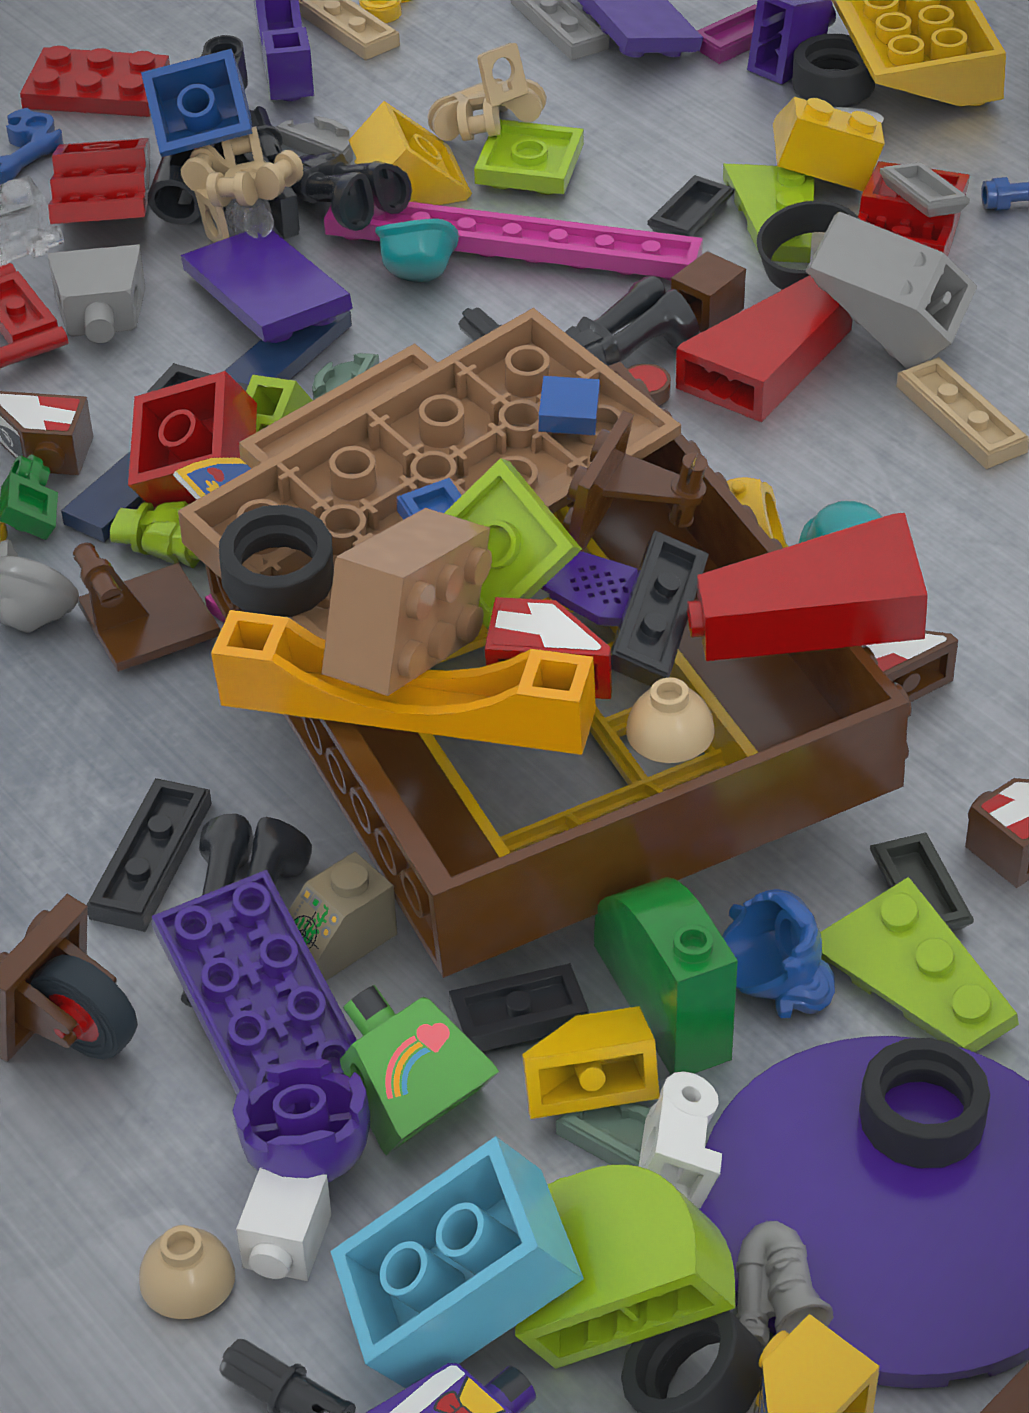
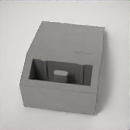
M838 212L833 217L806 269V272L814 279L818 287L832 296L857 324L862 325L884 347L886 352L891 357L897 359L906 369L926 362L952 344L977 289V285L943 252L842 212Z

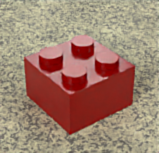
M226 371L134 396L128 486L147 503H152L154 510L163 503L186 501L187 504H191L197 499L173 474L175 471L192 463L210 458H240L239 442L256 433L257 402Z

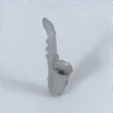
M766 1221L754 1226L742 1241L738 1262L736 1263L739 1281L738 1305L735 1317L758 1339L762 1350L763 1346L768 1344V1321L772 1317H776V1333L785 1330L790 1334L808 1314L828 1327L834 1317L833 1310L830 1304L821 1300L812 1286L807 1263L806 1245L802 1243L797 1232L778 1221ZM756 1398L746 1413H755L757 1407L755 1404Z

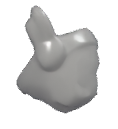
M10 539L0 542L1 624L29 633L51 621L61 619L66 613L74 609L79 600V592L70 579L45 564L18 557Z

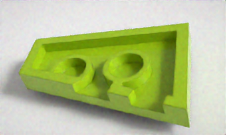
M723 163V181L725 185L734 188V203L738 211H743L747 219V230L756 248L758 232L770 216L787 206L805 201H814L815 177L773 165ZM812 233L796 236L783 243L774 252L771 261L810 263Z
M909 877L820 932L822 938L821 960L826 963L829 962L850 976L852 983L871 995L874 992L901 1010L904 1018L937 1040L977 1052L1019 1025L1017 1012Z

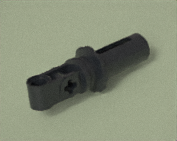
M220 35L209 39L204 44L201 56L232 49L242 77L244 89H246L248 86V76L243 42L231 35ZM221 142L211 144L210 146L214 147L225 159ZM194 149L162 157L148 192V203L152 211L159 218L172 224H189L200 216L195 191L185 184L181 176L182 166L190 158ZM183 189L193 197L191 204L178 203Z

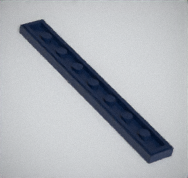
M351 311L336 316L335 321L328 325H311L295 331L289 339L282 342L271 343L264 342L261 339L225 371L235 381L249 385L252 375L290 380L352 326ZM130 452L61 510L64 525L105 542L110 538V528L120 508L138 509L142 503L146 502L128 486Z

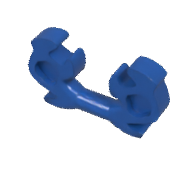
M29 108L16 110L7 116L9 125H6L9 143L20 148L10 155L0 156V187L13 181L21 169L41 156L54 153L59 144H64L62 130H55L54 119L50 114L34 112Z

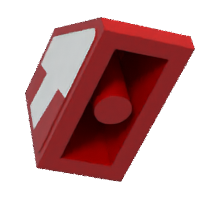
M495 597L485 644L486 666L509 660L530 649L593 657L595 699L611 700V650L608 644L556 600Z

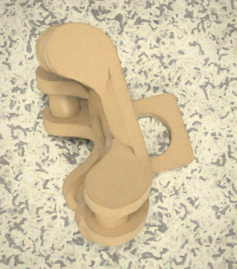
M508 43L479 54L477 60L482 82L442 97L433 103L427 115L428 125L441 140L451 141L459 134L463 141L473 140L474 134L485 132L490 137L500 135L499 112H505L508 109L523 122H533L540 116L546 105L547 96L537 82L525 78L516 43ZM500 58H506L511 66L510 78L505 81L499 78L494 79L492 73L495 62ZM483 109V114L473 116V111Z
M256 126L252 127L253 134L221 142L225 159L214 147L207 145L195 148L190 158L182 166L181 176L185 184L195 191L205 233L214 243L230 237L223 207H226L232 199H236L240 206H253L258 198L273 200L284 191L285 187H291L301 180L303 176L302 161L291 150H284L275 157L274 164L264 161ZM252 152L254 161L236 164V155ZM212 217L214 218V221H215V223H216L217 229H216V227H215V225H214V223H213Z

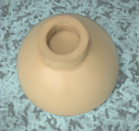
M669 677L656 681L651 689L647 690L637 699L628 716L626 733L632 748L643 757L662 763H678L690 760L703 753L710 746L714 738L715 728L713 716L703 698L688 688L682 680Z
M188 1225L174 1226L158 1237L148 1247L139 1270L140 1291L147 1305L155 1312L174 1319H192L215 1310L229 1296L235 1282V1267L225 1245L212 1233Z

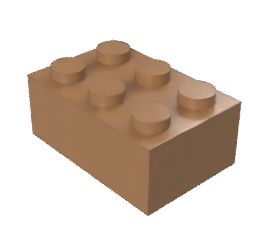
M424 508L336 556L322 674L389 696L468 643L474 641L480 632L484 617L483 609L479 607L481 588L489 574L492 563L491 551L487 550L490 527Z

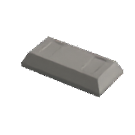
M922 162L880 168V174L886 185L927 217L960 213L970 202V198Z

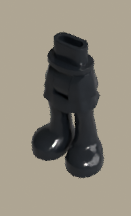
M322 153L319 155L308 154L300 156L299 158L303 164V176L301 180L290 187L303 201H309L312 204L332 202L331 210L334 218L342 227L352 231L363 230L370 224L374 215V203L378 209L389 214H396L402 212L407 207L412 194L411 181L407 173L398 166L380 161L349 165L342 153L337 155Z
M648 276L635 282L630 287L628 293L598 319L593 321L584 316L576 327L571 326L565 333L605 365L609 366L620 361L623 362L643 344L660 335L671 346L677 348L681 343L698 335L699 326L691 307L677 290L671 289L666 292L659 278Z
M232 813L212 818L203 826L199 842L201 856L208 863L202 895L234 883L238 869L249 861L250 855L251 860L247 877L267 870L275 885L279 876L295 877L301 874L309 864L312 844L308 837L296 827L279 819L271 817L260 818L256 826L255 835L253 836L249 821L242 815ZM183 989L181 1001L185 1005L192 1007Z

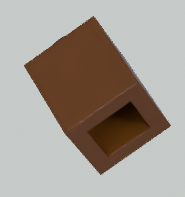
M706 251L671 277V289L677 290L687 301L698 321L700 332L706 331L744 309L746 268Z

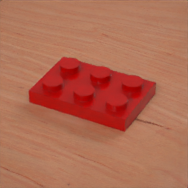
M61 45L43 47L20 92L22 109L150 117L151 113L141 72L170 65L169 55L153 54L149 51H137L134 53L112 52L106 48L93 50L69 49Z

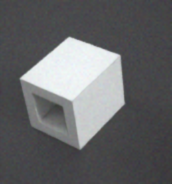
M259 1169L236 1228L242 1268L253 1270L257 1274L271 1279L288 1277L308 1281L332 1215L327 1175L323 1174L311 1178L281 1177L265 1169Z

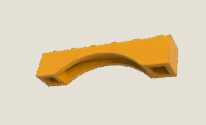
M234 610L229 611L211 652L221 706L579 755L583 754L596 712L593 657L530 649L509 660L480 668L449 671L427 670L416 679L386 696L322 674L326 640L314 635L292 619Z

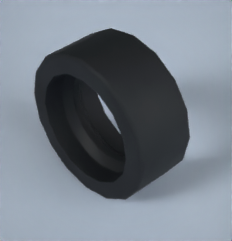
M822 34L813 36L801 42L794 51L793 89L801 98L807 101L810 98H818L828 102L833 107H844L867 99L875 89V82L850 35ZM825 69H840L844 71H830Z
M288 505L262 506L241 514L231 522L219 540L222 587L231 602L245 612L288 618L312 610L327 597L332 587L334 576L332 535L321 519L305 509ZM287 547L302 551L312 558L302 569L287 575L266 576L254 573L242 565L254 553L268 548Z
M910 1038L888 1045L869 1061L862 1080L859 1105L862 1130L875 1149L897 1163L920 1169L942 1168L963 1160L980 1144L986 1125L991 1096L987 1076L973 1056L948 1042L933 1038ZM927 1082L941 1086L957 1096L964 1109L959 1117L947 1122L923 1124L905 1119L893 1111L885 1101V1095L890 1089L904 1083Z
M730 1310L634 1342L626 1353L621 1374L624 1396L638 1413H746L760 1390L762 1368L759 1367V1359L763 1352L761 1343ZM720 1343L718 1355L709 1372L693 1388L677 1397L667 1398L669 1384L678 1368L698 1350L710 1344Z

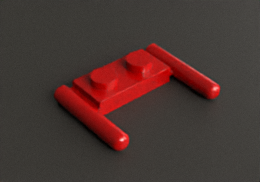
M12 263L0 266V333L8 342V345L0 347V368L68 345V337L64 328L58 326L57 319L19 271L16 272Z

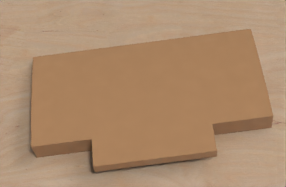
M532 308L439 362L435 361L414 343L239 442L240 459L251 469L178 510L182 543L221 578L219 540L226 527L241 514L262 506L288 505L305 509L323 521L332 535L333 562L335 567L336 556L403 520L397 512V496L446 478H450L460 494L463 495L502 458L511 462L549 510L555 513L573 502L567 499V493L576 470L580 465L586 468L592 463L590 462V454L598 434L602 429L611 431L623 410L634 414L626 454L639 459H643L680 436L681 424L535 308ZM543 376L600 379L595 435L538 432ZM287 547L268 548L254 553L242 565L254 573L277 576L287 575L302 569L312 558L302 551ZM332 587L327 597L312 610L289 617L326 640Z

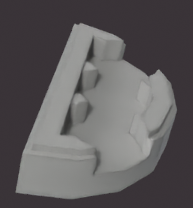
M314 116V123L294 125L293 119H290L275 127L281 133L282 144L306 154L333 153L337 155L342 153L348 163L353 160L354 152L349 143V129L336 120Z

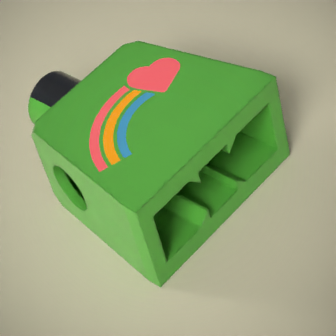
M372 985L352 998L343 1007L363 1036L354 1042L341 1057V1068L344 1074L350 1078L354 1072L361 1077L368 1098L370 1128L386 1156L482 1090L499 1072L494 1063L428 998L422 997L395 1014L377 987Z

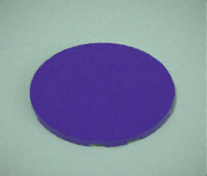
M866 1036L843 1039L796 1053L774 1064L755 1077L734 1097L713 1127L705 1146L707 1149L722 1153L720 1175L702 1207L699 1209L717 1226L730 1250L734 1266L735 1305H738L739 1281L736 1263L738 1262L743 1239L754 1226L766 1221H778L795 1230L802 1243L806 1245L807 1263L812 1286L821 1300L830 1304L833 1310L834 1317L828 1328L880 1366L877 1385L902 1388L947 1387L949 1380L969 1378L984 1373L992 1377L1029 1360V1081L990 1058L959 1047L974 1057L987 1076L991 1096L980 1144L965 1159L942 1168L919 1169L894 1162L875 1149L862 1130L859 1112L862 1080L869 1061L884 1047L903 1039L914 1037ZM927 1082L904 1083L890 1089L885 1095V1101L893 1111L905 1119L923 1124L947 1122L959 1117L964 1109L957 1096L941 1086ZM772 1317L768 1321L769 1332L773 1334V1337L777 1334L775 1329L776 1317Z

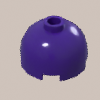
M324 1059L295 1060L273 1066L265 1071L267 1082L254 1088L250 1094L243 1088L237 1094L232 1110L237 1134L248 1163L257 1171L262 1168L281 1177L311 1178L324 1174L327 1175L329 1183L348 1172L360 1159L364 1151L370 1130V1110L366 1089L361 1077L354 1072L350 1078L347 1075L333 1072L331 1061Z

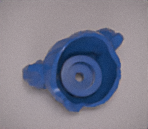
M773 889L756 894L752 899L743 903L744 906L733 904L729 910V917L734 921L726 928L722 937L738 960L736 988L741 993L753 997L775 999L777 1014L780 1018H791L793 1009L806 1014H816L826 1008L831 1003L835 993V975L829 964L821 960V933L814 915L802 899L789 891Z

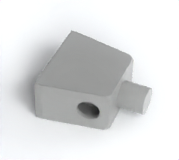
M140 244L48 253L54 295L68 335H86L92 342L105 343L113 338L115 332L132 331L137 327L145 292Z

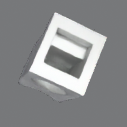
M683 1071L673 1073L667 1077L661 1089L659 1100L651 1107L646 1117L638 1167L649 1169L661 1175L697 1208H701L721 1171L722 1153L705 1148L707 1126L718 1107L719 1101L718 1094L708 1081L694 1073Z

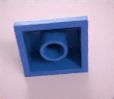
M232 49L141 72L161 157L253 134L251 114L245 89Z

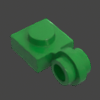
M31 454L27 458L19 455L15 459L9 475L1 485L0 521L18 531L27 532L47 540L56 527L58 492L45 487L49 478L50 468L43 465L41 458Z

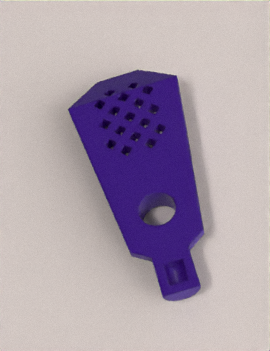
M580 551L541 589L549 593L550 599L556 600L561 605L597 625L619 627L638 571L637 568Z

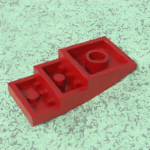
M149 138L59 144L52 154L54 174L50 179L52 200L48 204L50 224L145 217L150 180Z
M878 161L861 195L858 218L941 251L948 257L961 212L927 217L889 188L880 174V168L901 164ZM931 169L966 195L970 174Z

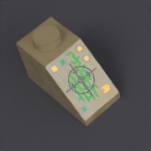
M356 851L308 880L288 910L326 981L397 935L394 885Z

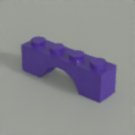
M254 0V10L270 99L296 101L302 97L314 96L311 49L306 27H302L299 0Z

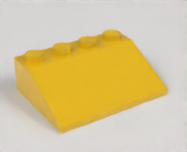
M832 0L876 84L960 107L968 105L981 106L987 102L1004 99L1006 52L975 0Z

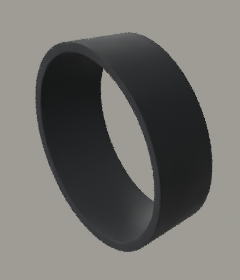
M829 201L800 202L774 213L764 222L757 235V249L769 280L776 287L783 290L809 276L806 270L785 268L771 261L774 252L783 243L802 234L826 233L833 217L838 212L859 219L858 216L849 208Z

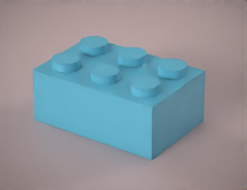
M497 1136L330 1251L365 1365L404 1388L411 1386L447 1363H461L584 1279L542 1170Z

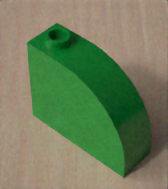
M670 877L661 878L602 899L598 904V914L595 915L594 947L629 1006H640L654 1036L656 1051L670 1075L683 1071L695 1074L731 1061L738 960L701 903L686 886Z

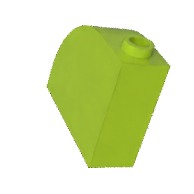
M607 1165L559 1178L547 1184L584 1279L515 1326V1336L555 1369L735 1309L734 1266L726 1240L717 1226L661 1175L638 1166Z

